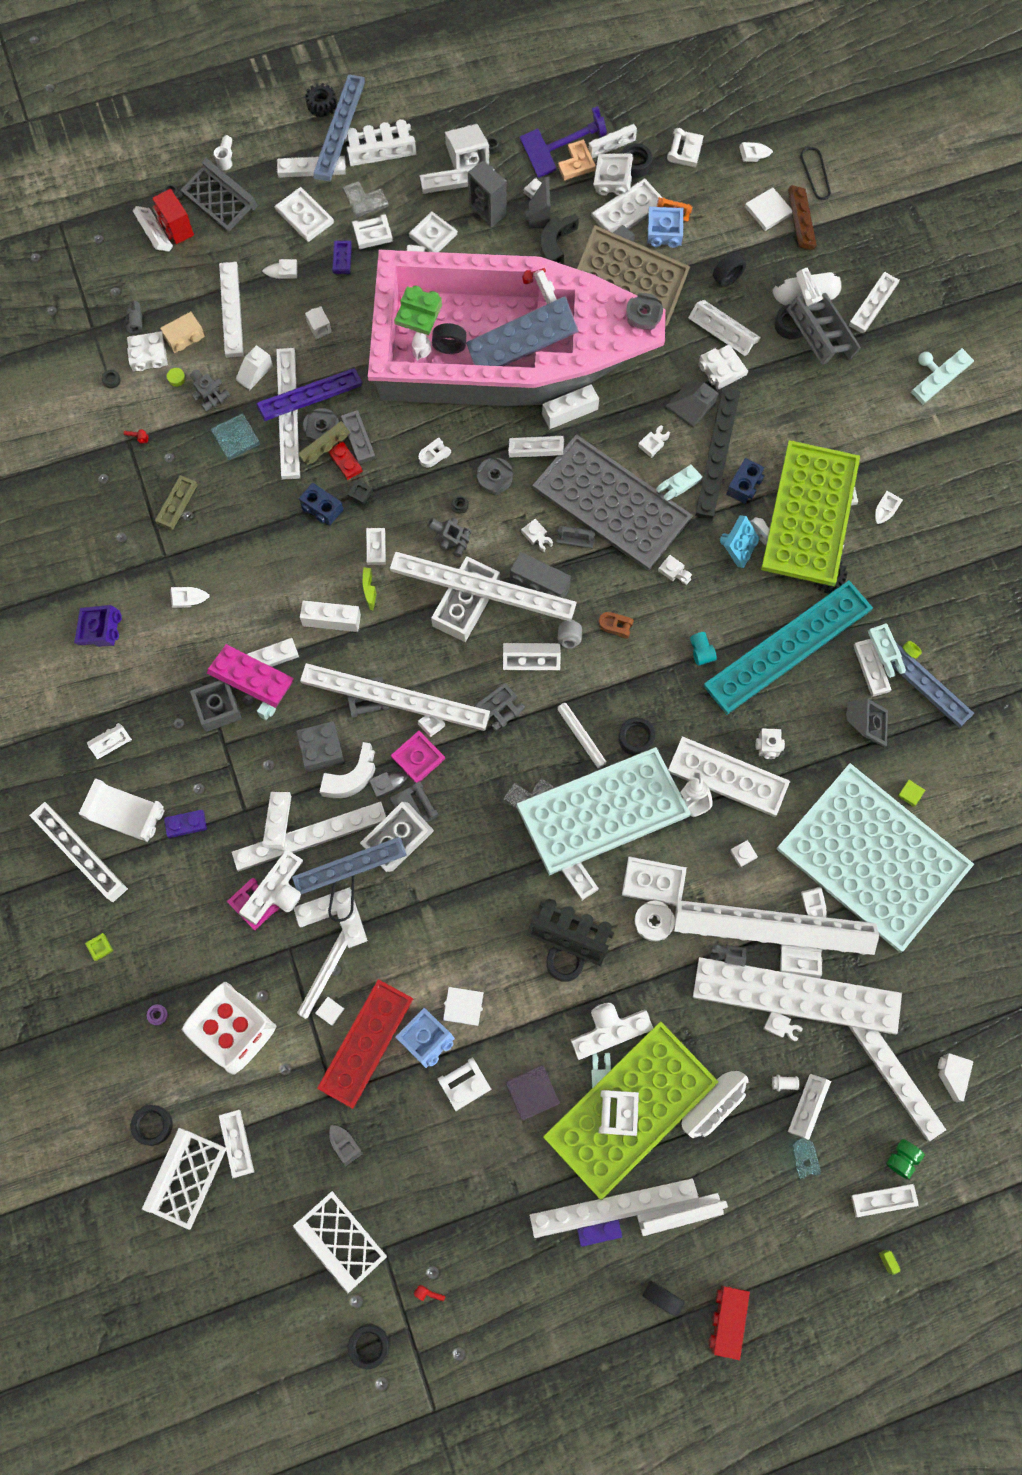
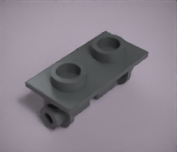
M559 526L557 543L593 548L595 532Z

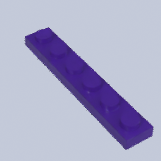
M355 368L260 401L257 403V408L263 420L267 421L361 387L362 381Z

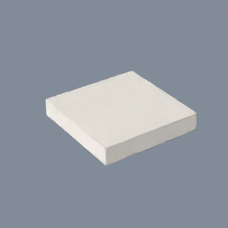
M774 188L769 189L745 204V208L764 231L793 214L792 209Z
M433 212L427 215L409 232V237L420 246L425 247L428 252H439L457 235L456 229Z

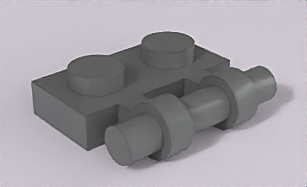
M506 683L475 705L476 708L490 711L488 721L492 717L495 718L496 721L491 725L495 731L500 727L506 726L509 720L513 717H518L520 712L525 709L522 703H519L517 706L512 703L517 699V696ZM507 707L510 711L501 716L499 712Z

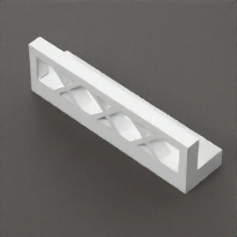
M705 300L697 302L689 316L690 320L726 344H730L732 348L744 356L748 355L753 344L757 343L761 338Z

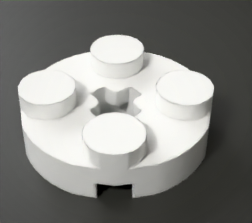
M649 901L638 909L634 923L637 933L644 939L660 941L666 939L672 932L675 925V917L665 903ZM653 916H656L657 920L660 921V924L652 926V923L649 922V919H652Z

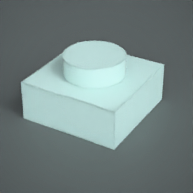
M263 702L257 713L260 718L267 721L268 717L275 713L276 708Z

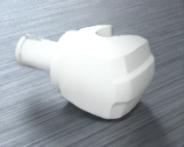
M695 770L694 773L691 772V781L680 792L692 817L699 816L712 807L710 790L703 781V773Z

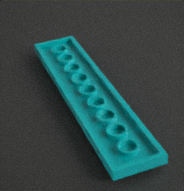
M849 580L704 683L703 687L725 714L728 715L872 611L873 607Z

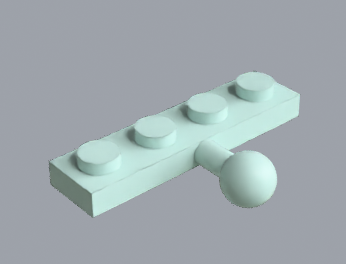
M960 349L940 367L932 361L933 356L930 352H922L919 355V363L922 366H928L933 372L911 391L922 405L974 362L963 349Z

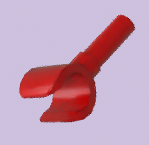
M526 270L522 276L523 283H532L534 281L533 273L536 271Z
M143 429L138 430V432L124 431V435L137 437V441L140 443L148 442V434Z
M419 1285L414 1292L415 1297L422 1301L426 1295L441 1301L445 1299L444 1295L434 1293L423 1285Z

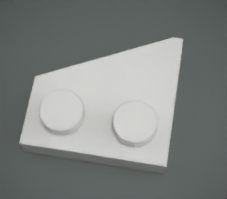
M808 268L798 271L796 273L797 281L801 287L807 307L823 300L824 298Z

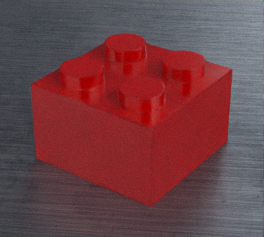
M171 189L152 198L155 204L153 209L158 216L156 218L160 226L166 228L165 233L169 239H173L175 244H178L194 236L188 215Z

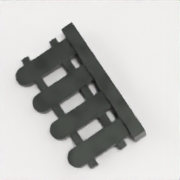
M547 899L545 903L540 902L538 908L541 909L539 916L534 915L526 936L601 967L609 947L606 945L608 937L612 939L614 932L611 931L612 925L604 921L598 926L592 923L593 917L589 914L582 915V918L574 916L575 910L570 906L564 907L562 911L556 908L557 903L553 899ZM553 914L560 917L557 924L550 921ZM571 922L578 924L576 932L568 929ZM589 930L597 932L595 939L587 937Z

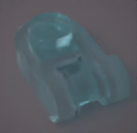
M805 1138L797 1140L793 1145V1154L799 1178H806L807 1175L811 1174L814 1176L820 1175L821 1170L814 1144ZM810 1159L811 1166L805 1167L803 1160Z

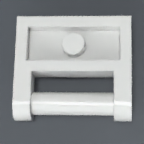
M676 128L673 133L674 139L667 160L673 163L696 167L704 136L684 132L681 128ZM680 140L685 141L682 155L677 154Z
M386 214L365 221H352L359 249L393 241Z
M473 1057L467 1060L468 1063L444 1077L442 1075L437 1078L455 1111L491 1090ZM470 1070L474 1071V1076L456 1087L450 1089L448 1086L449 1083Z
M601 1090V1097L603 1099L601 1127H599L600 1134L637 1136L639 1093ZM611 1098H617L616 1128L610 1127Z

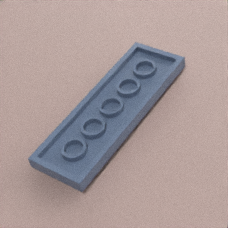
M564 296L466 342L474 365L505 366L579 332L567 298Z

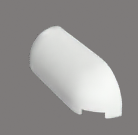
M834 273L812 275L821 295L827 293L830 300L838 296L841 290L840 277L834 276ZM797 277L784 280L785 284L779 287L775 286L772 290L775 299L783 305L791 304L799 296L805 301Z
M731 1071L720 1076L717 1079L718 1083L682 1119V1128L690 1137L694 1138L701 1135L706 1137L742 1102L746 1096L744 1091L746 1083H748V1078L745 1074L739 1071Z

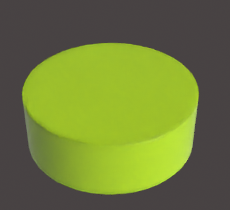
M172 368L167 373L170 385L178 387L184 384L186 377L182 369Z
M907 641L902 646L904 651L915 659L922 654L921 649L911 641Z

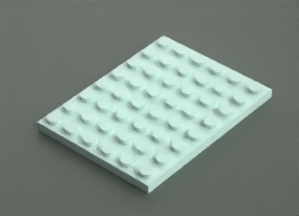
M851 763L777 847L780 853L861 921L877 923L879 936L900 953L905 950L974 865V863Z

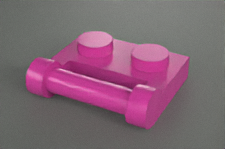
M255 878L250 879L227 901L238 914L250 899L247 893L250 890L255 892L259 887L258 881ZM271 905L256 926L244 917L242 918L255 931L280 907Z

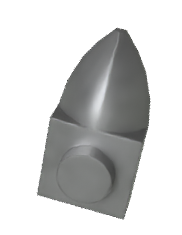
M386 772L369 781L378 799L399 789L409 776L404 772L388 774Z
M335 1125L330 1126L329 1136L331 1144L343 1164L347 1166L363 1153L346 1130Z

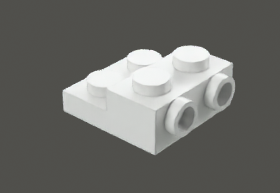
M632 154L598 155L594 179L596 192L600 195H607L608 192L624 195L625 192L630 191Z
M162 332L127 337L129 364L132 371H143L168 365Z
M730 344L719 350L714 348L700 356L699 367L707 374L710 384L714 385L717 390L748 374V370Z

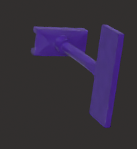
M598 106L592 108L594 122L549 145L545 144L538 128L520 136L538 178L557 170L550 151L589 133L597 132L599 138L607 135L605 121L600 115Z

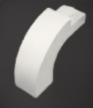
M363 742L359 762L350 773L345 775L324 773L320 793L323 797L346 798L360 792L367 786L376 769L374 763H370L373 761L375 753L370 743Z

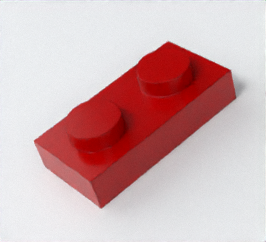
M343 441L328 451V454L347 481L363 472L362 467Z

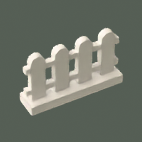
M398 120L396 126L390 127L389 123L384 122L380 124V129L374 130L372 126L367 125L363 128L364 132L357 133L356 129L350 128L345 138V141H349L350 147H347L350 166L416 155L415 139L413 136H409L408 130H411L410 124H406L405 120ZM398 132L399 138L393 139L392 133ZM381 135L383 141L376 142L375 136ZM365 138L366 144L360 145L359 139Z

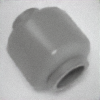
M574 620L562 622L558 627V642L565 648L576 647L582 640V626Z

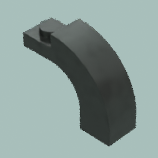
M576 214L566 216L561 221L556 216L546 224L541 235L540 254L542 258L564 264V253L557 242L562 237L578 229L579 218Z

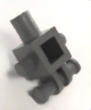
M198 369L191 372L190 377L194 381L193 385L196 390L191 395L195 401L199 398L204 401V404L202 403L201 406L205 412L212 407L216 408L218 402L222 404L224 399L230 397L226 389L220 393L218 386L222 382L219 378L212 380L208 373L203 376Z
M431 518L427 527L436 532L434 540L441 543L440 548L447 550V548L455 546L456 550L453 552V555L459 558L462 557V552L466 550V544L470 540L468 537L472 532L471 529L462 528L457 525L458 520L455 518L443 523Z

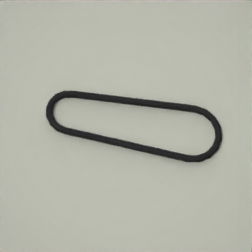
M815 147L804 148L800 156L814 195L820 200L828 199L831 195V190L822 154ZM806 150H815L820 156L828 189L826 197H820L816 193L803 158V153Z
M355 875L352 876L351 910L345 918L336 919L331 914L336 882L332 885L328 915L335 922L345 921L353 913Z

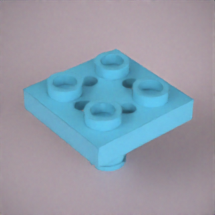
M740 515L730 534L723 533L720 542L724 545L737 567L744 568L760 538L747 517Z

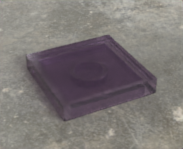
M543 1065L506 1082L522 1121L560 1104Z

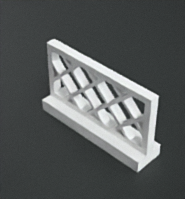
M179 1128L142 1210L191 1230L227 1148L188 1130ZM193 1138L198 1140L201 1149L190 1153L188 1146ZM213 1147L218 1149L219 1153L216 1159L209 1161L206 1150ZM202 1152L205 1164L195 1168L192 1156ZM189 1159L191 1170L181 1173L179 1167L181 1161ZM207 1166L209 1175L207 1179L200 1182L197 1170ZM193 1173L196 1184L186 1188L183 1176ZM179 1179L182 1190L172 1194L170 1185L172 1181ZM198 1187L200 1195L197 1200L191 1202L187 1191ZM184 1193L187 1204L177 1208L174 1197ZM170 1199L173 1210L168 1213L159 1211L162 1203ZM188 1207L191 1215L186 1223L181 1221L178 1211Z
M333 1192L329 1193L310 1212L293 1225V1229L347 1294L387 1257ZM332 1198L337 1204V1213H324L325 1203ZM322 1207V1213H316ZM339 1208L344 1212V1214H339ZM312 1215L321 1216L320 1228H311L306 1221ZM324 1216L336 1217L335 1229H323ZM339 1217L349 1218L351 1221L350 1230L338 1229ZM314 1231H320V1237ZM322 1232H335L334 1245L323 1243ZM337 1232L350 1233L349 1246L336 1245ZM352 1233H361L365 1237L364 1246H351ZM367 1241L370 1243V1245H371L372 1247H367V1246H366V1245H367ZM328 1248H334L333 1253ZM336 1248L349 1249L348 1261H338L335 1257ZM351 1249H364L363 1262H350ZM366 1249L375 1250L380 1255V1258L375 1263L365 1262ZM342 1264H347V1270L342 1266ZM350 1265H363L362 1275L354 1280L349 1274ZM365 1265H371V1266L365 1271Z
M718 1193L700 1197L698 1202L637 1215L642 1236L723 1215V1209L727 1208L728 1205L726 1201L720 1200Z

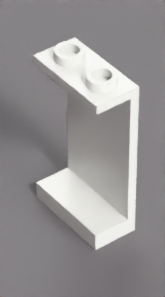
M95 779L79 815L86 820L148 842L149 838H152L155 833V825L157 820L162 818L164 809L158 801L153 803L107 786L103 781Z

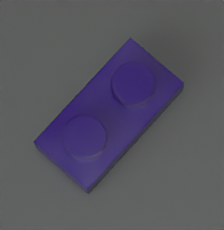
M203 809L164 818L168 838L207 830Z
M619 1220L577 1228L581 1247L622 1238Z

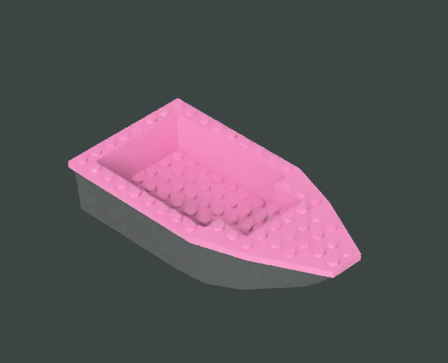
M379 250L368 381L375 382L381 401L496 406L542 405L589 385L635 356L664 346L665 309L663 308L661 321L654 329H639L630 325L626 316L628 301L632 297H637V295L593 274L542 257ZM542 268L546 269L545 275L547 280H550L555 290L553 292L556 299L558 300L564 296L567 298L579 332L505 366L474 365L467 344L462 352L456 354L441 353L432 346V332L439 324L452 323L461 326L466 331V342L547 305L535 278L533 277L534 281L530 284H524L522 279L526 270L536 271ZM414 285L419 286L422 291L427 293L434 291L442 298L440 312L429 336L427 335L431 341L432 352L427 357L419 360L414 358L412 352V340L416 331L395 325L394 319L401 306L400 301L407 286L413 287ZM645 308L643 309V311H640L643 314L648 313L647 309Z

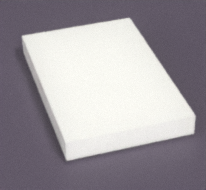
M301 187L275 205V210L307 242L334 223V219Z
M628 857L622 896L646 901H660L667 905L676 906L677 900H682L687 868Z

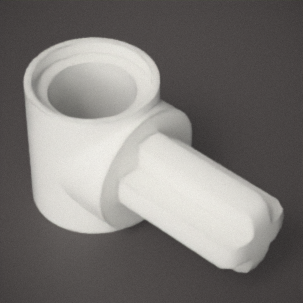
M228 135L222 138L221 146L214 150L217 167L221 170H228L232 166L231 145L233 140Z

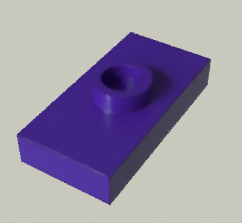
M334 241L333 274H350L351 241Z

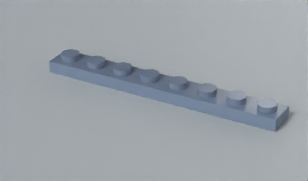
M348 75L313 173L314 179L331 181L365 84L364 77Z

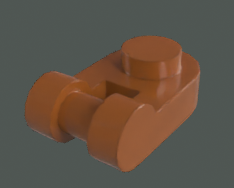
M605 612L599 618V627L605 632L627 639L630 635L629 629L632 627L634 620L612 612ZM617 624H623L622 628L617 627Z

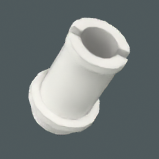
M776 1075V1077H772V1088L777 1091L781 1089L798 1090L799 1079L798 1077H780V1075Z

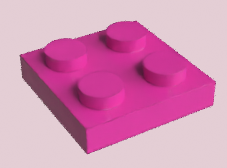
M420 731L415 733L391 755V758L415 783L422 781L445 760L443 754Z

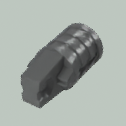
M132 301L126 310V330L130 334H140L143 331L140 303Z

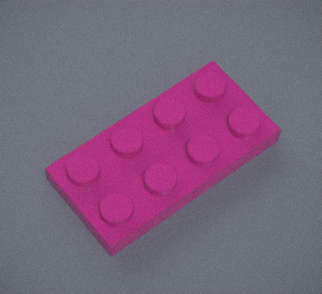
M227 644L207 671V674L274 708L277 707L294 678Z

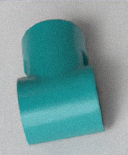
M699 632L690 637L694 648V660L698 666L717 660L715 649L712 644L709 645L705 632Z

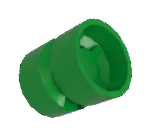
M901 1139L896 1147L897 1153L891 1154L886 1165L901 1177L909 1180L915 1171L914 1165H919L925 1154L909 1141Z

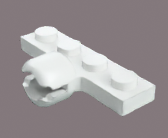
M286 850L240 910L239 915L256 926L271 905H277L284 911L290 912L300 900L301 894L290 886L288 882L303 863V860L289 850Z
M604 1003L595 1007L591 1012L596 1025L595 1029L570 1040L576 1056L580 1060L649 1032L653 1029V1026L645 1009L627 1017L619 1018L615 1006L611 1003Z

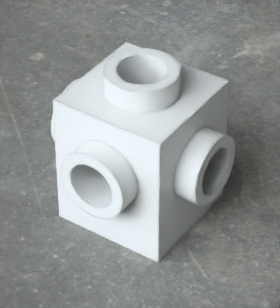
M762 728L759 738L756 739V750H759V756H764L765 759H775L780 755L781 751H784L785 743L784 739H781V729Z

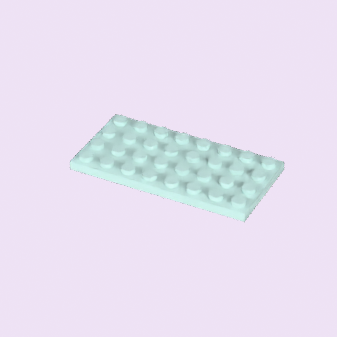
M656 747L519 802L516 805L549 875L691 815Z

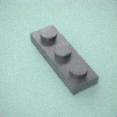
M358 410L341 415L343 424L350 432L348 438L358 463L362 464L376 459Z

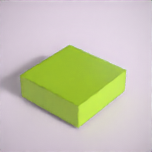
M908 780L898 797L915 807L925 789Z
M104 933L85 943L94 961L113 952Z
M884 1250L878 1253L889 1274L894 1275L900 1272V1268L891 1251Z

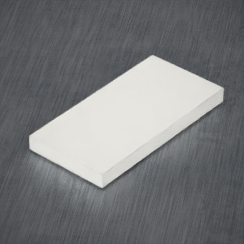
M643 179L632 186L629 192H625L624 195H618L592 212L591 217L601 228L612 233L622 224L630 229L648 217L649 207H657L658 197L662 198V196L646 179Z

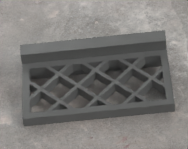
M205 158L202 161L203 167L181 189V192L225 230L230 232L249 210L252 209L254 211L258 204L252 195L209 159ZM206 173L208 181L200 182V178ZM212 185H220V191H212ZM200 186H209V192L200 193ZM191 187H197V193L190 194L187 191ZM231 194L232 201H224V195ZM220 195V202L212 203V196ZM209 196V203H200V197ZM243 204L245 206L241 211H235V205ZM232 205V212H224V206ZM220 206V213L213 214L212 207ZM232 216V221L226 225L224 217Z

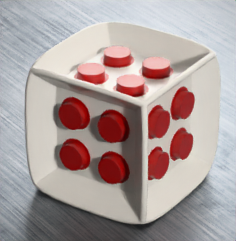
M223 982L195 1009L181 1030L208 1057L225 1068L228 1073L234 1075L245 1067L264 1046L276 1029V1025L248 999L234 990L229 983Z

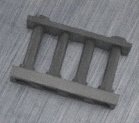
M827 293L822 294L823 300L808 307L801 296L796 297L787 310L820 363L827 364L835 353L844 352L849 360L852 359L861 347ZM818 310L821 318H815L811 311ZM826 324L830 331L824 332L820 325ZM835 338L839 345L832 346L829 339Z

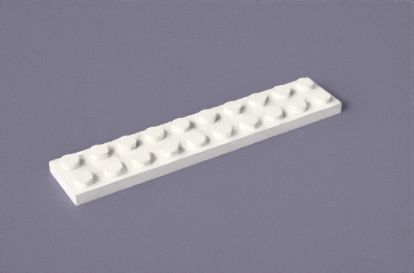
M700 957L693 998L895 1035L898 1033L902 993L751 966L743 967Z

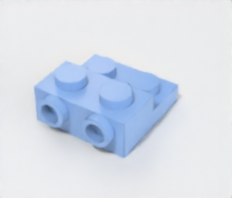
M649 207L647 244H651L653 247H659L662 244L668 245L671 248L682 245L683 208Z
M425 1008L396 1036L397 1040L425 1068L435 1065L439 1060L438 1056L443 1050L448 1051L451 1049L455 1039Z

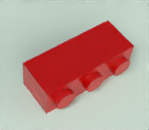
M721 1285V1290H717L716 1303H718V1310L714 1312L712 1325L715 1326L714 1335L711 1334L709 1339V1348L712 1349V1354L740 1360L749 1291Z

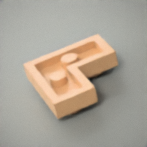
M584 140L568 144V150L572 159L558 163V168L564 180L596 171V165Z

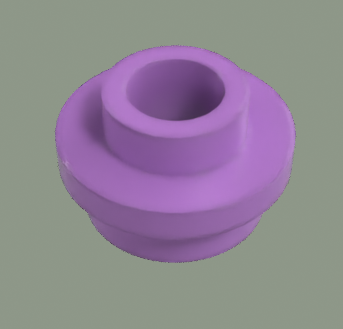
M158 1004L151 1006L147 1011V1020L153 1025L163 1024L168 1016L166 1008ZM159 1011L161 1013L160 1018L155 1019L154 1015L156 1012Z

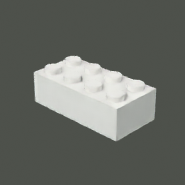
M467 556L460 567V570L500 581L499 571ZM448 588L431 618L432 626L466 642L489 599Z

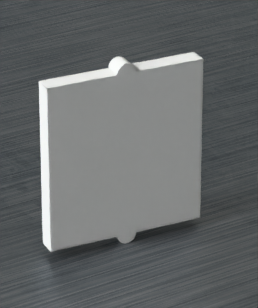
M449 987L447 1001L444 1002L446 1007L443 1021L478 1026L480 1012L483 1011L481 1006L484 992Z

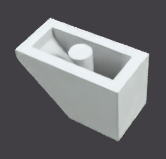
M256 345L245 356L236 381L250 391L273 367L270 355Z
M949 1053L939 1059V1076L953 1101L957 1103L964 1102L973 1061Z

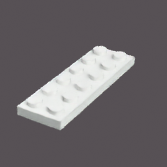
M683 736L668 769L670 774L687 781H691V772L694 773L695 770L701 771L703 773V781L708 785L709 790L773 817L777 816L790 783L787 779Z

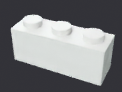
M591 384L544 403L542 415L549 429H552L598 410L599 397Z
M303 601L300 620L302 625L306 627L358 632L361 614L359 606Z
M503 643V670H560V644Z

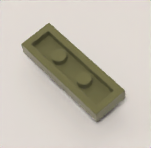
M341 421L298 454L307 465L314 463L319 456L330 451L336 443L346 439L350 432Z
M181 475L179 476L155 520L156 524L170 530L174 529L198 485L196 481Z

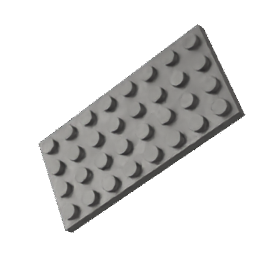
M577 434L563 449V455H558L532 485L533 490L585 527L594 531L595 534L648 571L693 516L672 500L666 501L662 493H658L652 486Z

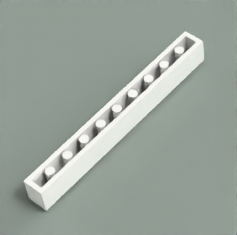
M677 900L674 931L700 934L702 936H719L721 938H736L762 943L770 942L781 945H795L875 955L879 939L877 923Z

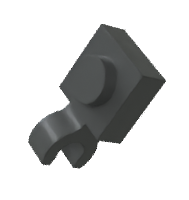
M719 945L712 946V952L718 954L711 953V960L721 961L725 959V963L745 967L746 948L726 945V948Z

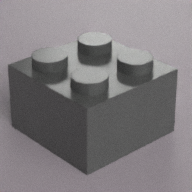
M219 680L190 691L201 725L206 732L242 719L231 685Z
M334 721L296 730L307 773L345 764Z

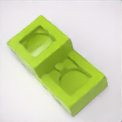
M364 567V594L369 609L374 611L377 594L376 588L371 586V568Z

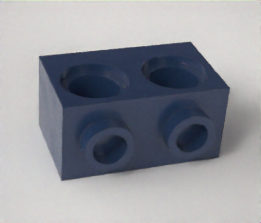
M745 458L730 483L726 495L746 504L748 499L752 500L757 491L754 488L757 484L760 485L765 477L762 474L765 467Z
M311 483L299 498L301 509L304 512L313 514L319 522L326 523L329 526L343 511L340 500L314 483ZM325 509H331L329 512H324Z

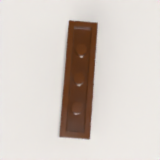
M791 185L788 188L799 247L813 250L817 245L806 189Z

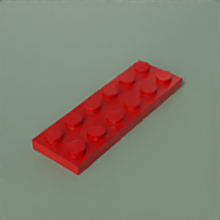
M378 979L317 1089L354 1109L414 999Z

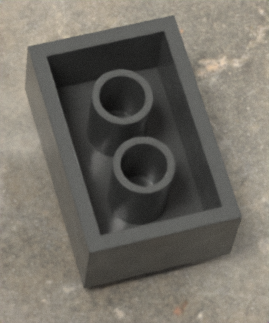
M483 160L468 171L469 206L492 227L506 216L507 182L503 176H499L494 168Z
M520 552L510 570V584L564 599L569 592L570 575Z

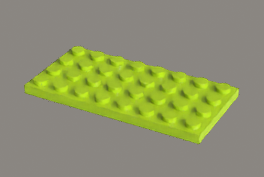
M788 441L761 570L835 586L860 461L859 455Z
M660 1021L543 1138L594 1194L602 1200L699 1103L718 1081ZM601 1090L639 1093L637 1136L599 1133L603 1099L601 1097ZM611 1098L610 1127L616 1128L617 1098Z

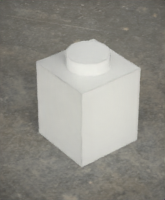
M321 306L305 313L307 323L315 339L332 333L330 322Z

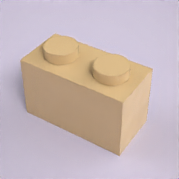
M192 312L160 328L164 339L174 353L184 350L187 346L205 337L202 327Z

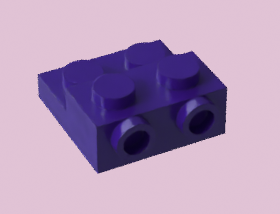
M112 605L80 608L74 643L77 645L95 644L98 647L114 646L115 640L119 638L117 626L122 620L120 610Z

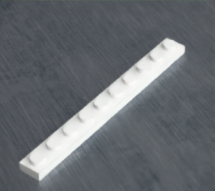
M395 552L390 566L391 572L570 622L577 602L399 552Z
M307 663L300 680L302 684L483 731L486 729L490 715L488 710Z

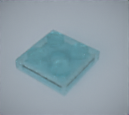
M243 413L211 429L228 460L260 445L257 436Z

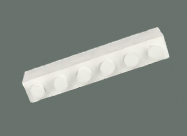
M44 802L30 815L107 899L114 902L128 889L47 803Z

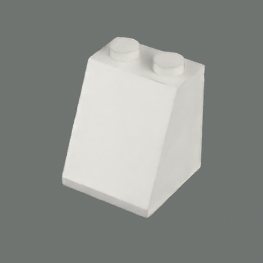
M478 124L445 132L446 146L455 170L468 167L471 170L483 160L489 165V144Z

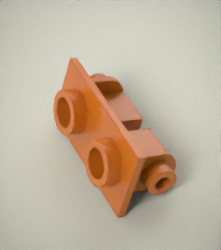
M658 197L657 207L683 208V221L688 222L692 211L690 204Z

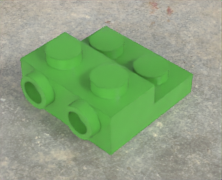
M407 286L400 301L401 306L394 319L395 325L429 336L442 307V298L434 291L427 293L422 291L419 286Z

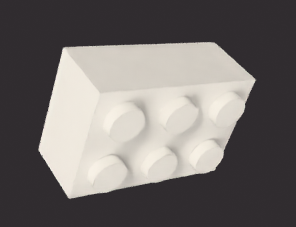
M401 802L360 843L365 849L401 837L407 856L381 865L386 872H392L434 830L408 802Z

